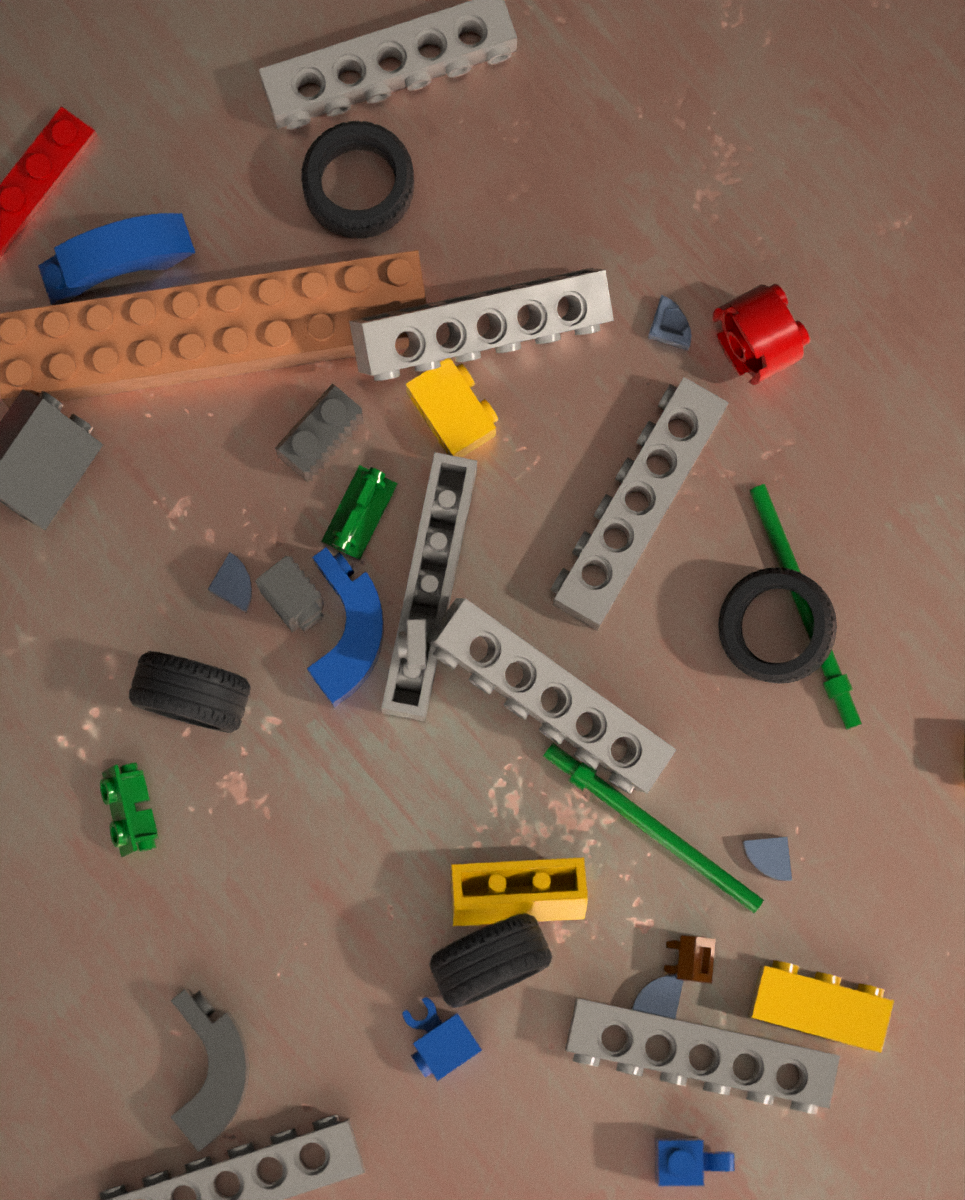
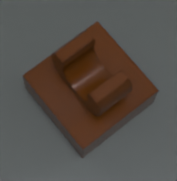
M681 935L680 941L670 940L666 942V948L679 951L678 964L675 966L664 965V971L677 975V980L712 983L716 939Z

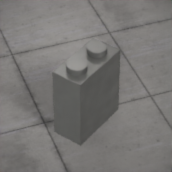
M22 389L0 421V502L25 520L46 530L104 444L90 435L94 428L75 414L68 418L60 411L64 405L56 398L44 391L39 396H36Z

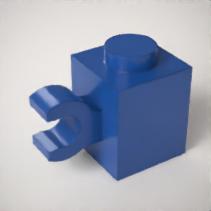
M424 997L422 1001L428 1009V1015L424 1020L417 1021L413 1019L408 1010L402 1013L407 1025L411 1028L422 1029L427 1032V1034L413 1043L417 1052L412 1054L411 1057L425 1078L433 1073L438 1081L480 1053L482 1049L458 1013L442 1023L437 1015L433 1001L428 997Z
M699 1137L654 1138L655 1183L658 1186H704V1171H735L734 1153L731 1151L703 1152V1140Z

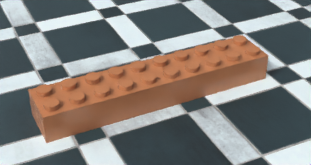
M414 250L0 313L1 399L10 408L22 389L36 396H39L44 391L62 402L356 357L350 320L427 304L419 252ZM402 332L396 338V350L408 348L409 337L406 332Z

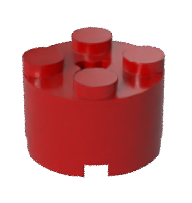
M776 283L769 287L762 284L713 311V323L721 321L723 331L716 334L725 356L740 376L748 372L753 377L748 382L752 385H757L799 362L803 358V346L810 343L807 329L800 321L794 320L787 308V296Z

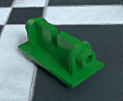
M359 465L321 542L361 560L398 483L385 478L386 474L376 468L370 467V469Z
M137 763L120 766L121 774L118 765H113L102 772L103 779L100 780L101 797L103 802L110 806L113 819L109 827L111 840L116 848L119 847L121 857L137 851L136 844H138L139 852L157 848L155 840L159 839L152 809L136 812L135 804L150 800L143 770H138Z

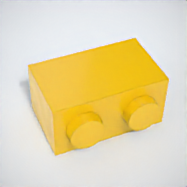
M447 358L440 362L441 367L427 370L406 383V393L447 455L464 457L496 436V426L494 423L498 421V417L486 399L479 402L470 389L475 383L466 367L462 363L455 366L451 358Z

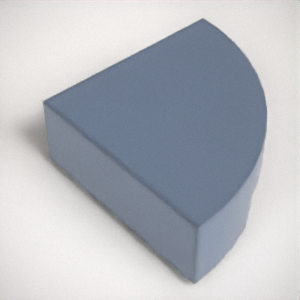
M661 295L648 338L688 351L691 344V329L687 318L673 300Z
M230 552L208 590L242 611L247 612L252 598L251 580L243 563Z
M787 837L742 841L747 858L761 873L775 880L792 881Z
M668 975L651 981L638 993L631 1010L676 1019L684 980H677V975Z

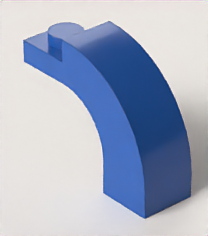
M182 213L150 214L113 222L75 236L54 247L56 254L39 264L38 267L51 305L65 304L91 287L119 275L143 270H168L193 255L195 250Z
M325 547L312 558L316 567L341 599L346 611V625L337 645L309 666L307 670L335 708L355 693L372 673L383 644L384 619L377 590L367 572L351 581L349 577L355 572L343 555L339 552L333 556Z

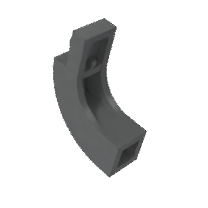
M184 989L171 1002L204 1043L208 1055V1072L206 1080L197 1095L173 1114L171 1118L196 1150L200 1152L225 1131L238 1113L248 1086L249 1055L243 1033L232 1014L227 1012L215 1022L211 1015L216 1010L202 992L198 991L193 995L189 989Z

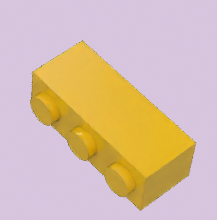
M584 857L451 864L450 891L453 926L494 924L523 913L534 916L538 922L585 919L588 893Z
M774 959L771 967L760 966L748 1018L865 1050L882 1052L894 1004L893 1000L883 998L884 989L863 983H858L857 990L840 986L841 977L816 971L814 979L797 974L799 966Z

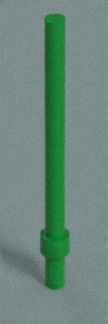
M762 484L749 490L780 568L792 569L801 573L766 485ZM790 591L811 641L814 631L812 610L800 595ZM831 650L826 661L820 666L826 679L823 686L829 700L834 699L845 729L849 730L861 725L862 722L850 695V692L853 691L847 674L842 675L833 650Z
M555 743L551 744L543 757L570 776L568 780L581 791L586 788L754 914L759 909L764 899L595 774L598 771L597 769L595 770L583 762L580 763Z

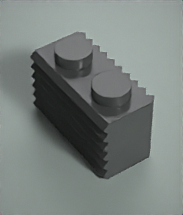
M331 384L275 447L278 457L305 481H313L312 475H318V469H324V463L330 462L329 456H335V450L341 449V443H347L346 437H352V431L358 430V424H364L362 408L336 385Z
M285 556L255 580L261 594L292 632L296 631L299 627L305 632L324 617L321 612L324 602L320 591H316L315 585L311 584L309 577H305L304 571L300 570L298 563L294 562L292 556Z

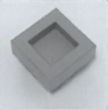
M407 620V631H399V658H407L408 669H426L425 620Z

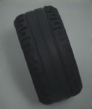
M349 121L348 123L337 124L333 128L330 127L315 139L303 160L301 180L306 204L314 218L323 227L337 235L357 239L380 235L394 227L403 218L411 204L414 193V170L411 157L402 141L394 133L378 124L375 125L367 121ZM363 150L375 153L386 160L393 169L395 177L393 189L381 203L365 210L342 208L333 203L323 191L322 176L327 166L336 157L349 151Z
M772 567L752 572L732 587L721 606L718 629L723 649L731 662L739 670L754 679L777 684L791 683L803 679L815 672L826 661L834 646L837 622L830 598L814 580L795 570ZM771 589H786L797 593L808 603L814 617L813 636L807 648L795 659L783 663L766 662L755 656L748 649L742 633V621L747 607L758 595Z
M148 651L141 655L131 684L132 688L129 690V699L132 705L161 716L216 731L232 733L240 727L241 718H243L248 696L250 695V685L246 678L208 664L171 654Z
M523 913L501 920L447 945L432 955L429 963L430 970L447 1005L459 1008L509 988L539 973L550 965L552 953L534 916Z

